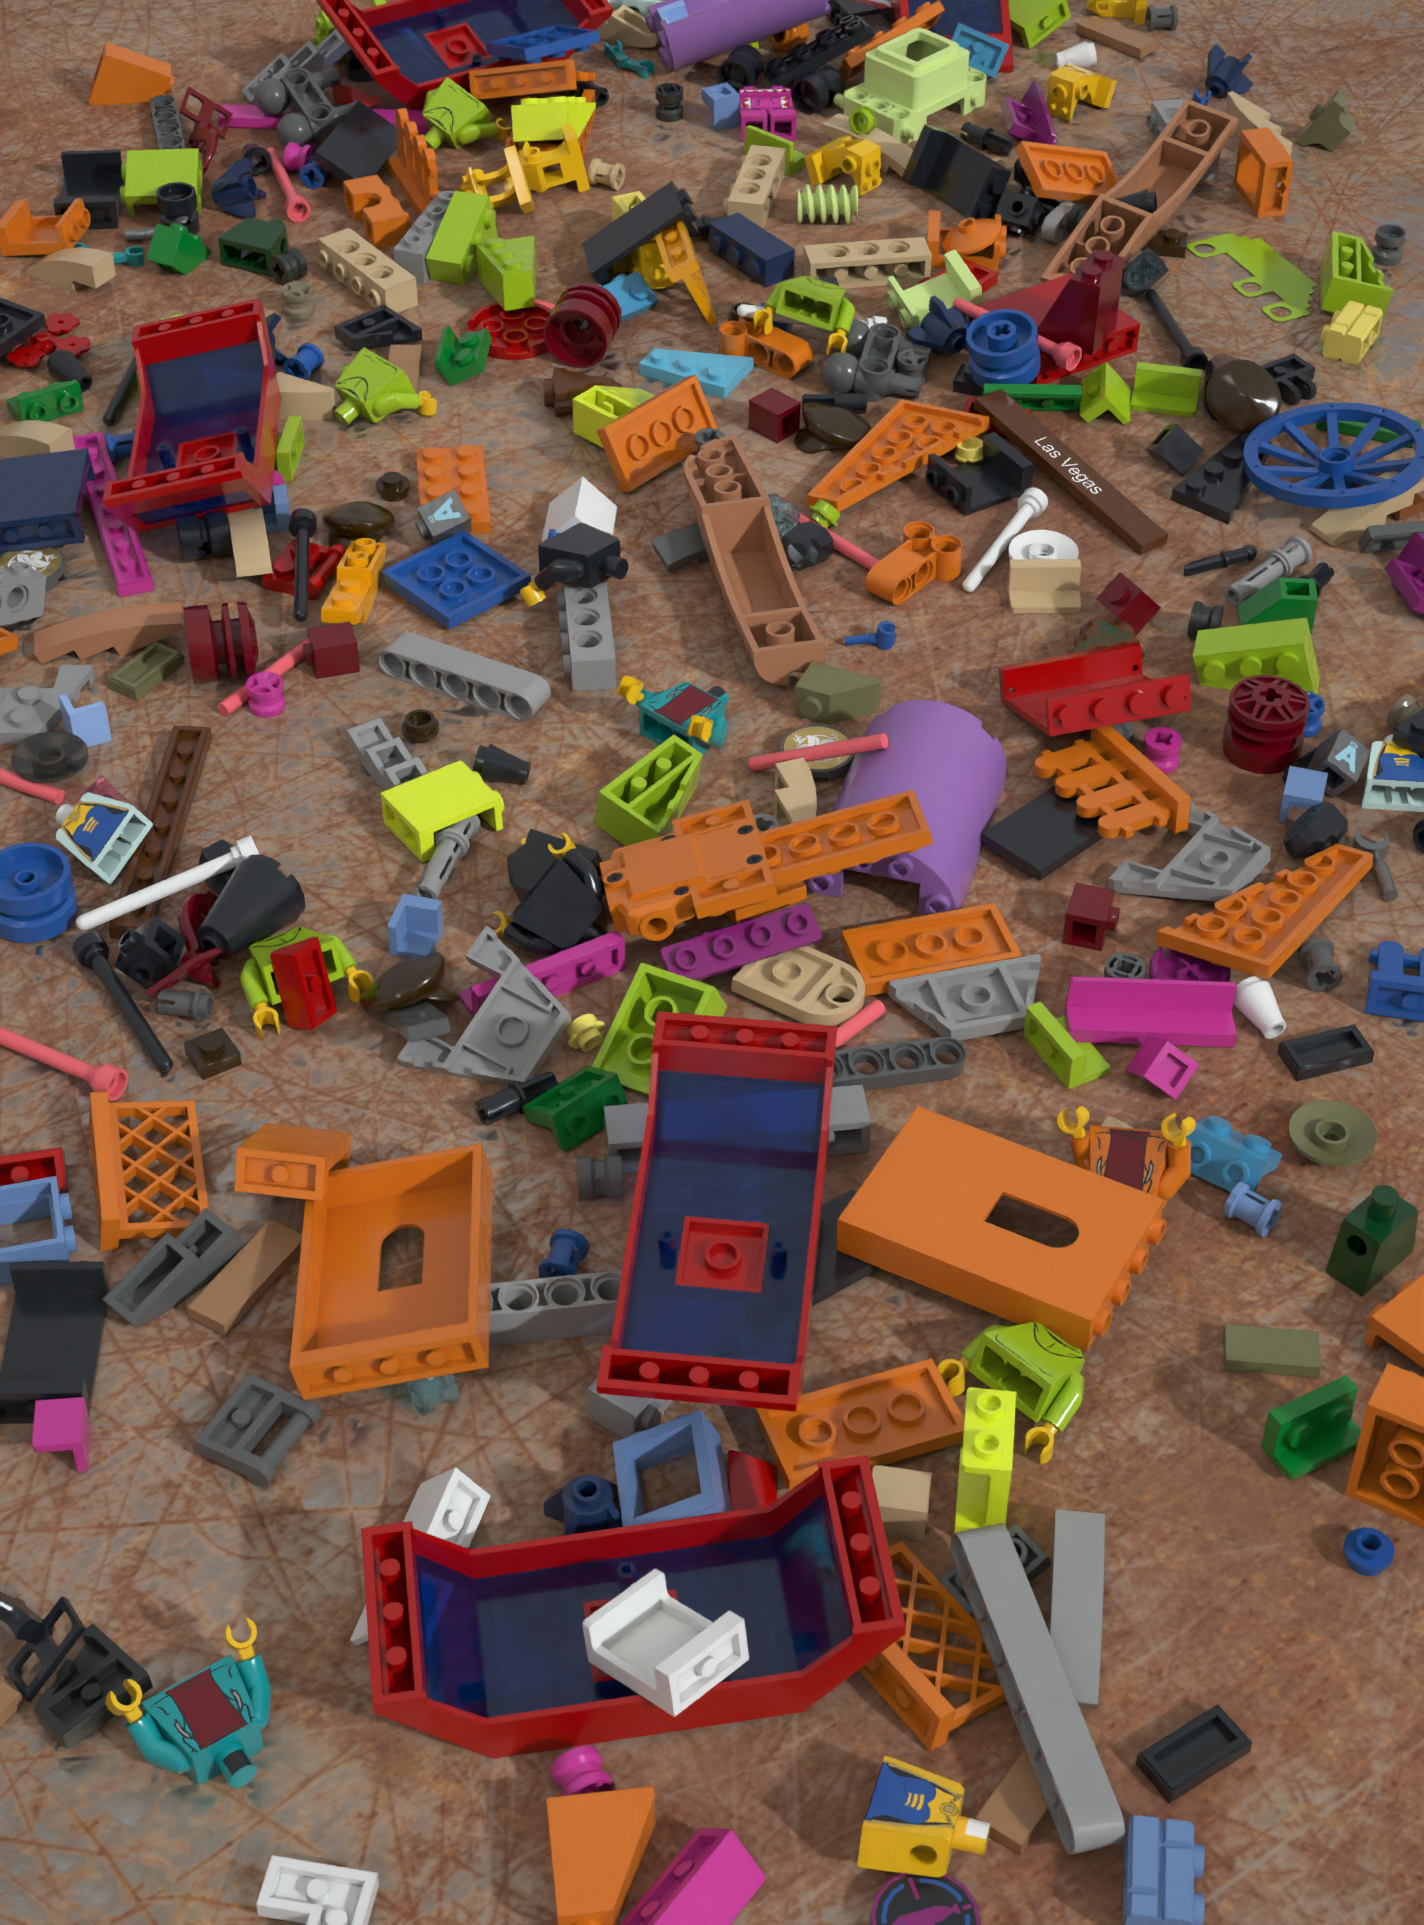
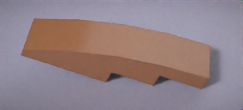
M181 602L140 604L103 610L68 619L34 632V655L41 664L73 650L80 660H84L111 647L116 649L120 657L184 630L183 605Z

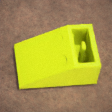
M561 96L521 99V105H511L513 142L563 140L561 127L570 124L573 125L579 138L596 108V103L586 102V97Z
M595 385L573 398V432L603 448L596 430L654 397V395L637 388Z

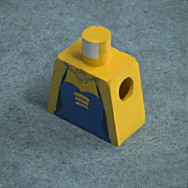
M884 1756L862 1825L857 1866L866 1869L940 1878L946 1875L953 1849L984 1856L991 1823L961 1816L965 1789L960 1783L895 1758Z

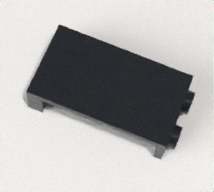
M924 124L901 180L908 185L926 189L966 215L965 219H991L1012 171L948 131Z
M121 149L61 151L64 181L61 198H54L55 215H63L75 198H82L85 208L90 213V226L87 230L118 229L121 209L120 187L124 183L121 172Z
M671 181L582 243L590 274L598 284L604 286L611 283L615 278L611 266L680 219L693 236L699 234L695 222L699 218L691 206L693 201L684 188L679 190Z
M104 1261L11 1263L10 1273L15 1290V1298L0 1371V1424H34L36 1400L84 1397L88 1415L90 1416L108 1306L102 1299L110 1292Z

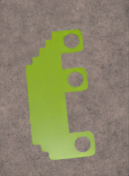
M1227 233L1186 245L1192 253L1200 258L1227 253L1254 275V277L1239 280L1232 284L1244 296L1254 297L1274 292L1284 301L1262 308V311L1274 321L1284 322L1310 315L1306 308L1311 307L1308 301L1313 300V298L1309 294L1315 293L1311 288L1316 287L1317 284L1262 239H1249L1247 236L1237 237L1233 233ZM1208 244L1214 247V251L1211 253H1200L1195 250V246ZM1252 282L1260 285L1261 290L1258 292H1247L1241 288V285ZM1275 307H1284L1289 309L1291 314L1287 317H1277L1271 313V310Z

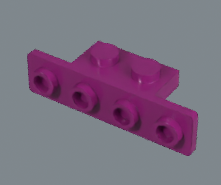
M1032 82L1021 102L1005 96L1000 104L1008 134L1018 141L1024 139L1028 142L1055 145L1056 131L1038 82Z
M1415 532L1399 554L1398 560L1392 558L1384 569L1393 581L1391 583L1393 588L1401 593L1407 601L1406 607L1414 614L1423 616L1424 534Z
M803 903L762 917H749L741 920L739 924H734L720 930H707L695 938L661 948L659 955L666 971L698 981L817 943L821 940L822 933L809 904Z

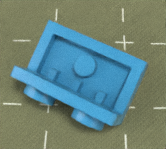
M958 22L951 40L970 52V67L985 73L987 76L986 80H989L990 76L996 78L1009 44Z
M638 271L627 276L621 274L614 278L611 283L602 286L617 299L621 308L622 322L654 308L659 301Z
M1208 1116L1195 1121V1130L1186 1137L1191 1142V1173L1229 1192L1242 1181L1250 1185V1190L1256 1193L1262 1176L1276 1170L1282 1157V1153L1272 1149V1144L1265 1138L1253 1134H1247L1246 1136L1232 1130L1233 1125L1230 1122L1217 1116Z

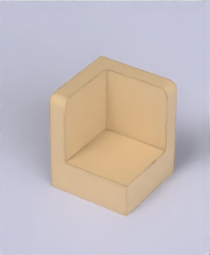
M880 1465L874 1466L872 1476L886 1537L924 1542L932 1472Z

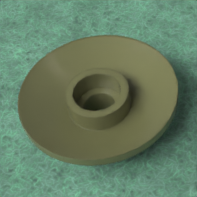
M1318 1100L1302 1105L1292 1114L1288 1125L1289 1139L1295 1149L1311 1161L1326 1166L1346 1167L1364 1161L1373 1152L1377 1140L1376 1129L1367 1115L1354 1106L1334 1100Z

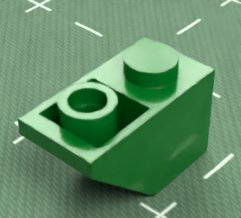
M170 223L169 227L157 224L146 259L161 269L187 275L211 255L212 250L202 244L203 239L201 237L187 233L188 229L176 223Z
M1277 578L1238 605L1239 625L1307 618L1310 634L1312 635L1318 603L1315 579Z

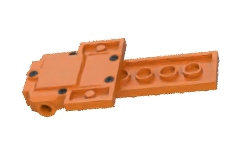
M914 789L762 832L758 831L749 799L672 820L675 833L614 849L609 860L599 864L616 932L625 931L630 936L643 935L648 940L661 941L673 932L675 925L689 920L697 915L698 919L708 916L715 917L747 905H759L766 900L778 897L777 887L796 885L803 880L824 874H836L842 869L863 863H875L882 858L899 853L915 852L921 847L932 845L933 841Z

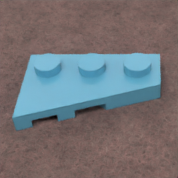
M654 348L639 363V375L670 384H676L687 376L696 375L703 393L725 399L753 370L754 357Z

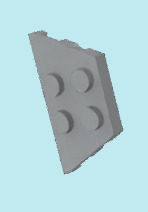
M1040 954L891 980L888 984V994L890 998L942 1037H952L961 1041L1024 1029L1026 1007L1034 1004L1041 956Z

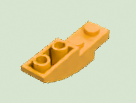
M360 538L351 541L337 566V582L321 608L322 622L343 623L350 621L351 625L366 623L378 591L386 555V543H377L371 538Z

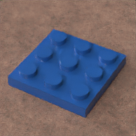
M558 24L485 42L487 54L496 55L499 60L511 59L512 62L524 61L525 64H534L541 62V57L549 55V58H559L566 56V51L574 49V52L590 50L591 44L600 42L598 30Z
M464 530L381 571L382 583L448 629L458 626L515 596L531 582L530 574Z

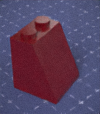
M1093 250L1069 279L1038 326V335L1057 344L1071 342L1081 347L1082 353L1093 356L1117 324L1124 257L1114 255L1107 250Z

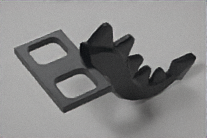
M0 1591V1620L10 1627L16 1639L27 1641L6 1669L23 1699L31 1702L86 1628L66 1597L61 1596L47 1616L42 1619L28 1608L22 1599L12 1598ZM66 1612L72 1622V1628L61 1644L57 1646L52 1637L56 1629L54 1624ZM35 1652L41 1662V1669L27 1687L20 1675V1671L28 1658Z

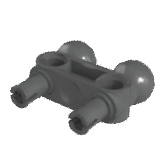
M335 66L313 74L304 68H291L283 74L280 80L275 78L265 79L258 84L254 92L255 104L261 112L269 116L280 115L288 106L293 112L281 118L277 125L276 133L278 139L285 147L289 142L298 143L300 147L308 145L311 140L316 143H323L358 102V100H355L352 103L335 108L322 90L341 84L340 74Z
M853 319L849 335L846 336V351L841 352L839 348L834 347L837 352L829 356L822 365V380L827 388L832 391L837 390L838 393H847L853 389L855 393L866 392L867 401L872 402L881 401L890 393L912 396L919 399L923 378L895 373L897 354L904 349H919L928 354L929 364L932 348L917 345L910 340H906L905 336H902L901 330L895 325L877 323L869 328L865 322Z

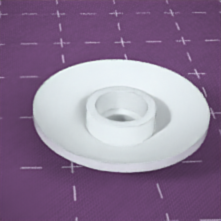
M1032 530L1014 537L1009 544L1008 553L1011 560L1078 559L1079 550L1072 539L1061 533L1049 530Z

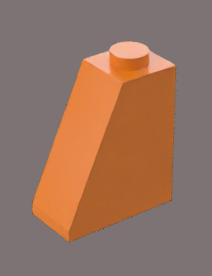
M105 42L89 89L88 104L99 106L150 103V99L155 96L165 95L166 92L171 93L175 77L171 76V64Z
M654 1786L546 1798L557 1925H619L655 1826Z

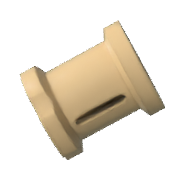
M594 158L588 168L587 178L592 185L601 183L609 185L613 190H619L625 179V167L621 163L612 165L602 162L600 158Z

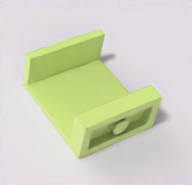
M956 250L944 254L945 274L906 290L901 288L893 275L887 277L889 291L886 292V298L891 309H897L904 328L920 327L923 318L930 312L929 300L934 295L945 304L947 309L953 307V301L957 298H962L974 305L983 303L981 285Z

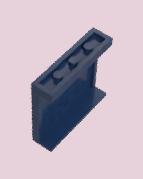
M88 448L0 459V553L84 542L85 532L80 519L86 481L96 480Z

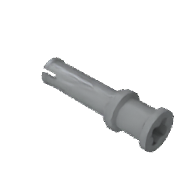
M1296 535L1288 538L1282 548L1273 549L1268 552L1262 564L1225 588L1224 597L1230 605L1238 607L1240 603L1275 579L1289 577L1293 573L1294 568L1298 565H1306L1312 559L1313 553L1309 543L1304 538Z
M477 815L447 826L437 833L435 837V852L412 892L414 896L438 899L456 860L467 854L470 847L469 839L477 834L480 828V819Z

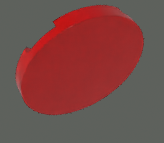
M496 302L484 306L469 318L467 332L487 329L492 337L488 357L502 360L534 358L549 352L543 341V327L552 310L544 305L535 303L534 307L504 311Z

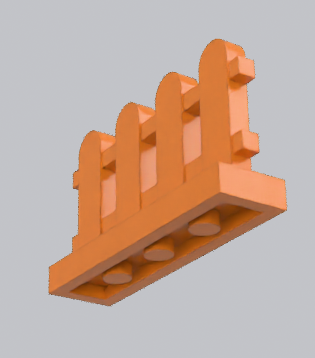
M571 59L469 71L471 95L478 100L577 90V83L594 82L596 80V73L576 71L575 60Z
M401 108L395 111L399 157L387 159L388 171L419 217L439 192L437 181L438 168L433 148H427L425 136L423 134L418 135L415 121L409 122L406 108Z
M1111 725L1091 729L1090 741L1085 742L1083 739L1074 741V746L1053 753L1049 749L1042 751L1041 756L1035 760L1034 773L1038 777L1052 778L1058 776L1055 781V793L1062 798L1079 796L1076 802V813L1083 818L1101 816L1098 820L1097 832L1101 837L1112 839L1122 836L1124 839L1133 837L1134 831L1154 824L1159 828L1167 826L1175 834L1188 829L1191 797ZM1091 765L1090 767L1073 772L1074 770ZM1111 784L1113 785V786H1110V787H1107V788H1104V789H1101V790H1098V791H1095V792L1093 791V790H1096V789H1099V788H1102V787H1105V786H1108V785H1111ZM1134 804V806H1131V807H1128V808H1125V809H1122V810H1119V811H1115V810H1117V809H1120V808H1123V807H1126V806H1129V805Z

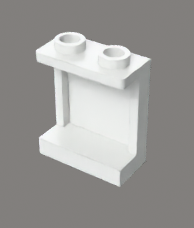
M653 1569L603 1607L596 1610L582 1624L588 1662L673 1717L677 1716L749 1660L743 1618L729 1610L716 1621L711 1622L670 1597L667 1593L665 1574L657 1569Z

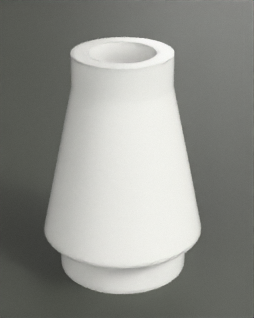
M1084 41L1064 51L1055 53L1057 69L1064 67L1065 64H1072L1083 69H1090L1092 65H1097L1094 43Z
M1252 976L1237 985L1234 1006L1263 1033L1265 1038L1271 1039L1283 1033L1287 1024L1282 1018L1270 983L1263 981L1260 977Z

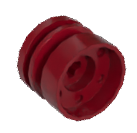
M580 282L570 285L562 292L543 327V341L549 353L557 361L574 368L583 369L591 367L601 361L622 322L621 308L617 299L607 289L596 283Z
M237 601L239 618L230 619L228 603H222L221 620L213 621L208 605L183 607L193 684L217 681L219 664L227 665L232 680L237 679V662H245L247 678L256 674L255 668L259 656L255 622L247 608L246 601Z
M1257 675L1236 683L1230 692L1227 709L1228 720L1225 723L1222 740L1223 753L1227 759L1240 769L1256 774L1284 772L1285 767L1296 762L1301 756L1304 741L1303 731L1307 725V715L1310 709L1307 693L1302 687L1291 680L1278 676Z

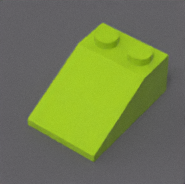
M641 962L592 1067L617 1073L623 1088L649 1097L652 1042L657 1011L723 1017L727 1005L714 986ZM667 1076L665 1101L683 1078Z

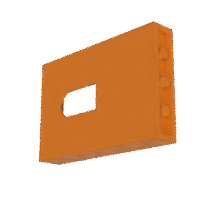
M918 1106L839 1216L837 1221L836 1250L1014 1323L1024 1324L1033 1321L1041 1323L1069 1345L1087 1352L1096 1336L1103 1338L1107 1333L1113 1317L1112 1309L1115 1304L1122 1306L1126 1301L1131 1288L1130 1279L1133 1274L1138 1276L1142 1274L1149 1257L1148 1249L1151 1244L1158 1246L1166 1230L1167 1220L1161 1218L1164 1199ZM1005 1195L1070 1221L1077 1228L1079 1236L1073 1244L1067 1247L1054 1248L985 1222L1001 1196Z
M482 1143L329 1171L327 1198L324 1201L305 1199L289 1366L303 1400L489 1367L493 1175ZM413 1227L421 1230L424 1233L422 1283L379 1291L381 1247L384 1239L392 1232L401 1228Z

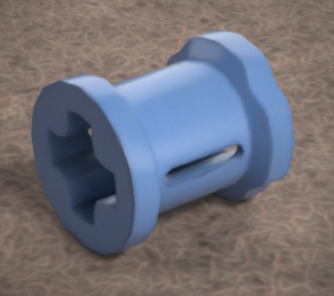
M1241 1181L1231 1191L1224 1205L1223 1215L1231 1219L1234 1217L1256 1228L1257 1235L1266 1237L1277 1223L1282 1212L1283 1203L1277 1199L1270 1201L1250 1190V1185Z

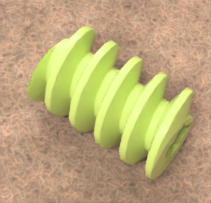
M805 184L802 193H800L798 188V222L802 223L805 214H808L810 223L815 222L817 215H820L822 223H826L829 215H832L834 224H838L840 216L844 215L846 224H850L852 216L855 215L856 218L858 216L857 185L852 186L850 194H848L845 185L840 186L838 193L835 192L833 185L828 186L826 193L823 192L820 184H817L814 193H812L809 184Z

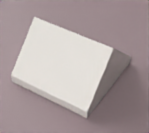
M582 476L549 503L541 543L548 540L550 529H555L557 533H562L580 522L613 535L617 517V506Z

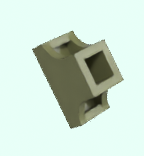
M1339 88L1323 106L1318 104L1309 114L1308 118L1310 120L1302 128L1297 141L1304 147L1313 143L1321 144L1333 152L1351 133L1356 119L1345 108L1348 94Z

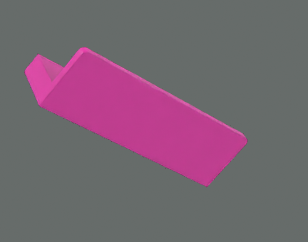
M615 930L525 965V967L554 997H557L625 970V939ZM494 977L459 992L460 1001L473 1018L499 978Z
M1074 976L1070 978L1064 1008L1066 1031L1075 1042L1143 1044L1149 1035L1166 1040L1175 1046L1234 1048L1237 1034L1232 1008L1237 986L1234 982Z
M699 1828L620 1925H730L764 1883L765 1875L732 1829Z

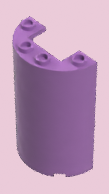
M665 0L648 6L649 15L645 19L650 33L656 32L661 46L658 48V52L663 65H666L667 70L672 69L674 72L729 52L739 45H748L829 15L831 7L828 4L829 0H683L689 17L668 24L665 20L660 22L657 9L679 0Z
M932 700L901 702L892 705L891 710L882 715L877 714L871 720L862 737L885 733L888 737V747L855 754L832 810L834 812L914 789L929 826L933 844L921 847L915 852H903L882 858L875 863H863L846 869L919 883L918 914L923 915L962 908L983 844H981L982 833L990 827L1008 774L1004 750L997 737L991 738L981 727L982 721L959 707ZM844 869L836 874H824L806 879L803 883L806 884L808 892L841 898Z

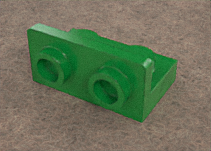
M450 326L442 329L434 365L438 374L442 377L444 376L450 386L484 372L492 340L487 329L484 328L477 332L469 331L462 335L459 340Z
M77 380L54 382L48 385V387L32 392H22L16 397L6 399L8 412L17 422L24 420L48 422L84 410L81 387Z
M587 1065L522 1106L528 1122L552 1129L559 1148L569 1151L604 1128V1106L628 1104L617 1073Z
M1347 1375L1268 1412L1261 1448L1289 1480H1294L1356 1450L1361 1429L1351 1417L1358 1387Z

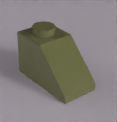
M812 661L795 686L794 715L830 725L875 714L880 706L881 679Z

